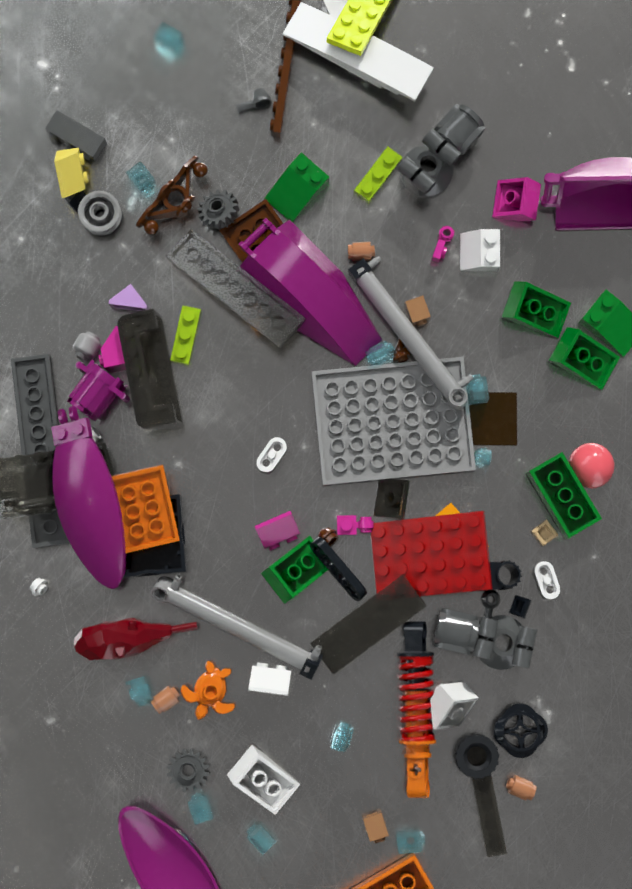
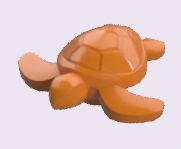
M207 661L205 664L207 672L202 674L196 681L194 692L185 685L181 686L180 692L182 697L189 703H198L195 712L198 720L206 716L208 707H212L218 714H226L234 709L235 704L220 702L226 692L224 678L230 675L231 669L224 668L220 671L218 668H214L212 662Z

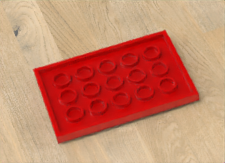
M484 511L373 523L374 528H372L371 539L377 600L492 589Z

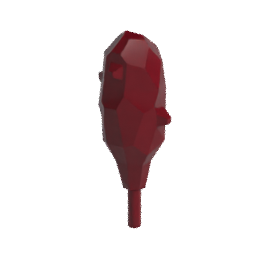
M137 618L105 621L101 624L82 628L74 638V647L78 654L88 660L121 659L138 655L151 646L169 639L174 633L198 630L197 622L171 626L170 624L147 623Z

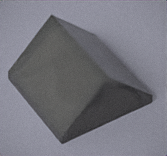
M379 480L374 516L404 520L410 480Z

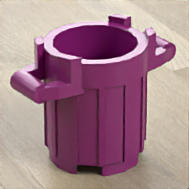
M93 359L87 366L78 361L76 368L85 374L70 393L67 402L96 422L98 418H101L116 396L125 403L130 401V397L124 392L128 385H123L124 382L117 377L115 379L97 363L94 364L95 361Z

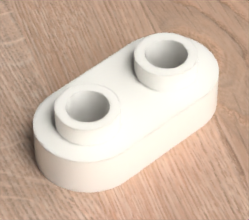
M275 437L271 439L257 458V467L261 472L269 473L273 471L285 454L287 445L282 438ZM276 444L281 446L279 451L274 450ZM264 460L270 461L268 467L263 466Z
M546 561L536 564L534 575L541 595L546 599L556 598L560 593V586L553 566ZM541 568H545L547 570L545 575H542L540 573ZM548 586L553 588L552 593L546 591Z

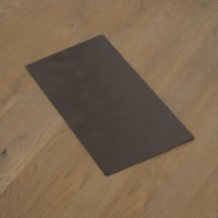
M467 392L473 445H517V393Z

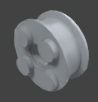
M93 191L81 200L78 207L81 223L88 232L94 235H108L120 225L122 219L121 208L116 198L108 192ZM102 209L105 211L103 216H95L98 210Z

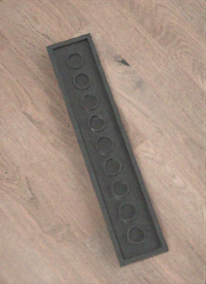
M42 354L12 358L11 367L32 548L70 544L58 516L53 491V461L56 446H54L51 427L57 426L58 421L50 355Z

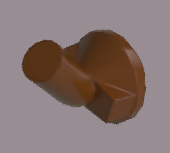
M398 339L396 352L393 354V361L403 363L409 360L408 357L411 353L407 351V348H404L403 342Z

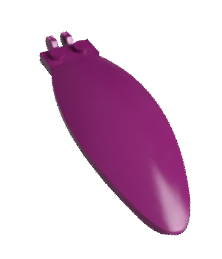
M70 406L68 410L71 422H68L66 411L60 409L58 410V419L61 424L51 427L54 446H56L53 461L55 504L63 530L81 562L99 583L107 588L115 589L123 580L126 567L125 537L121 508L110 471L97 444L92 438L90 419H79L76 407Z
M135 806L122 808L118 817L119 835L130 868L141 889H219L204 860L176 830L144 809Z

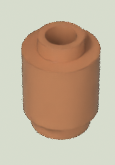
M353 242L352 245H348V260H353L354 262L364 258L365 261H371V257H375V246L371 245V242Z
M167 686L153 697L154 699L151 701V704L160 714L168 711L180 702L178 697L181 695L175 687L170 688V686Z
M514 775L512 778L510 777L506 783L508 794L525 801L527 799L532 800L536 793L537 786L533 785V782Z

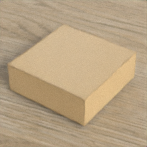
M545 520L531 531L542 547L558 536V533L548 520Z

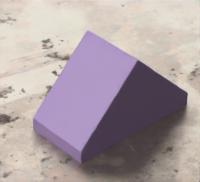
M131 284L112 297L108 303L112 308L148 312L149 310L147 304Z

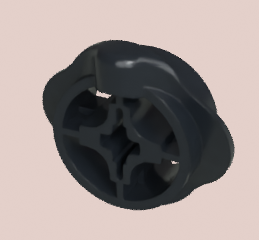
M518 703L510 706L502 717L496 721L493 733L497 743L506 749L510 755L516 758H526L532 755L539 745L545 741L548 734V726L544 718L536 713L532 707ZM517 715V724L514 727L504 728L506 722L511 717ZM523 715L531 718L537 727L525 725ZM519 726H522V728L526 730L525 732H523V735H519V732H515V730H518ZM537 733L534 741L525 746V737ZM505 734L516 736L519 746L510 743Z

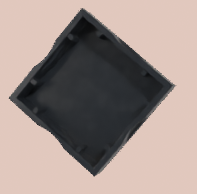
M180 494L170 495L180 541L125 553L126 567L124 578L188 572L182 496Z

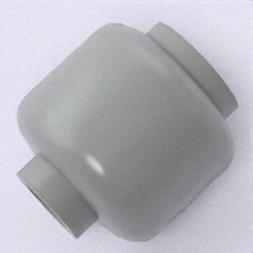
M88 331L79 334L73 344L75 356L82 361L94 359L101 348L100 338Z

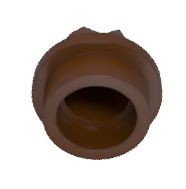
M329 527L321 529L318 535L330 547L339 538L336 535L337 532Z

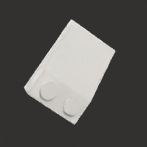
M253 745L249 747L227 774L234 786L275 815L300 786L299 782Z

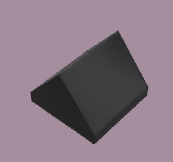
M82 190L64 198V200L78 212L79 204L86 194Z
M516 595L509 613L525 619L532 601Z

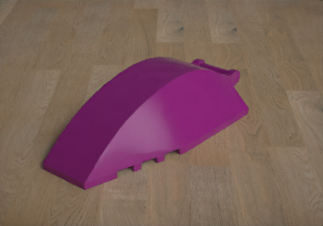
M610 157L582 163L561 174L547 173L544 176L545 189L540 203L544 207H555L556 230L632 229V158ZM553 185H558L557 194L551 196Z
M265 218L262 221V225L244 242L241 241L238 244L248 256L236 270V273L288 326L356 366L383 339L346 277L291 220L276 228ZM269 229L272 233L252 251L249 247Z

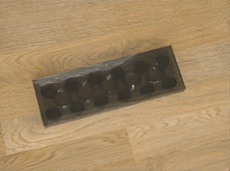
M403 574L310 644L313 648L317 645L322 647L320 653L323 655L322 660L334 675L427 605Z

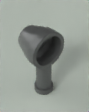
M258 88L253 93V100L241 104L238 103L236 108L238 113L251 108L265 109L272 104V101L264 88Z
M495 590L485 591L481 596V603L485 607L484 618L492 617L493 609L500 603V595ZM491 595L495 598L493 603L488 601V597Z

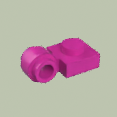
M444 226L440 229L439 239L431 261L439 263L440 258L444 259L447 251L444 245L454 237V230L450 226ZM447 232L449 236H445L443 233Z
M356 515L337 516V535H357L356 528L360 529V533H371L372 528H374V521H372V517H360V521L356 522Z

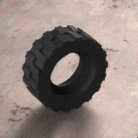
M473 734L461 739L460 743L457 744L455 762L466 776L473 779H482L485 776L491 775L496 770V766L499 763V753L497 746L491 739L481 734ZM472 747H481L486 752V761L480 766L471 765L467 759V753Z

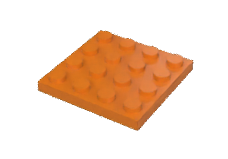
M163 464L112 476L121 508L125 553L180 541Z

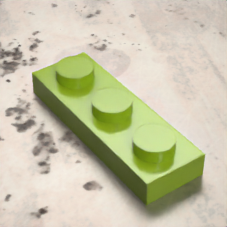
M387 146L354 189V193L369 203L403 157Z
M182 305L170 359L171 362L185 365L190 364L201 309Z

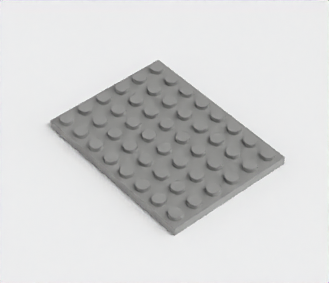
M464 357L440 359L457 382L466 377ZM417 361L312 371L323 486L476 470L468 399L463 409H452L446 398ZM460 395L452 397L457 403L463 400Z

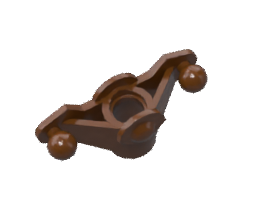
M196 155L183 165L174 179H171L161 187L156 200L144 211L137 221L136 226L138 228L144 226V231L149 235H153L159 230V225L154 220L171 217L180 218L190 211L195 199L191 195V170L193 168V173L197 177H204L208 172V168L204 163H197L199 158ZM185 178H186V189H185L184 187L180 186V185L182 184V182L185 180ZM174 196H182L184 198V201L179 206H173L169 201ZM163 206H165L166 210L159 211Z

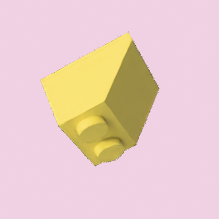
M79 148L56 151L54 163L61 197L66 198L85 190L86 183H89L87 171L84 172L83 165L85 164L84 154L80 153Z

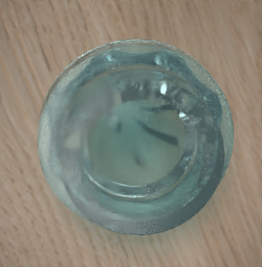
M487 447L477 449L474 452L475 462L481 466L490 465L492 450L487 449Z

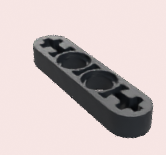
M317 537L311 542L310 548L347 593L354 600L360 601L367 594L363 584L323 538Z

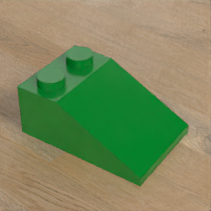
M301 152L287 167L264 200L266 199L287 220L294 222L329 184L330 177Z
M514 281L502 317L521 326L559 338L571 302L528 282Z
M605 289L579 323L624 358L632 348V312L622 301Z
M567 327L549 361L592 386L603 390L620 357L581 330Z
M308 536L261 573L284 604L328 571L310 548L311 542L314 541L311 536Z

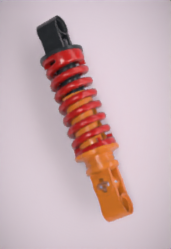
M425 621L404 623L405 651L397 653L400 663H405L398 666L399 670L407 671V674L399 675L400 681L407 682L406 685L399 686V690L405 692V695L399 697L400 702H405V706L399 708L401 713H405V717H400L399 719L401 723H405V727L400 728L401 737L399 743L406 747L404 757L407 758L408 798H429L428 758L431 757L429 747L431 744L436 743L432 721L429 720L432 718L431 710H428L431 708L428 698L433 696L434 691L426 689L433 686L434 681L425 678L434 674L431 668L425 667L433 664L434 653L426 651L427 626ZM415 766L421 768V771L418 772V770H415Z

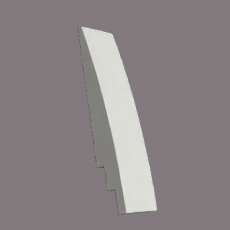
M300 3L283 32L284 36L380 89L383 87L396 95L401 94L414 102L416 101L434 67L373 35L361 56L326 43V38L337 18L305 3Z

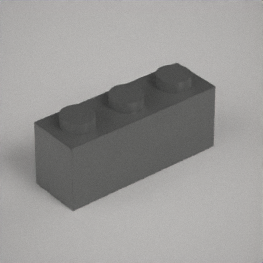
M58 110L55 111L45 127L49 139L56 143L58 141L62 142L66 149L79 148L80 153L84 154L86 161L91 159L96 162L107 144L104 137Z

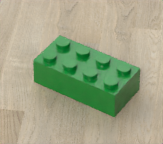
M563 452L526 473L565 540L602 519Z

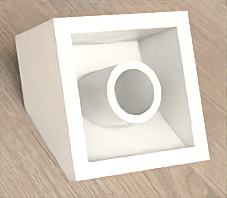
M479 229L460 233V271L498 272L500 268V229Z
M257 662V666H252L248 690L288 695L291 670H287L288 666L276 665V668H269V664Z
M465 682L440 684L435 688V693L430 699L432 727L434 730L460 726L479 698Z

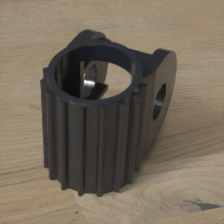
M510 560L490 562L492 589L480 591L512 589L517 586L518 582H521L520 577L522 575L520 572L522 570L518 568L519 565L517 566L515 562H510ZM502 566L506 567L511 574L510 582L507 585L503 584L499 579V570Z

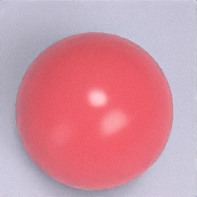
M586 443L580 445L572 452L569 458L570 466L585 488L593 489L605 485L614 473L612 454L600 444Z

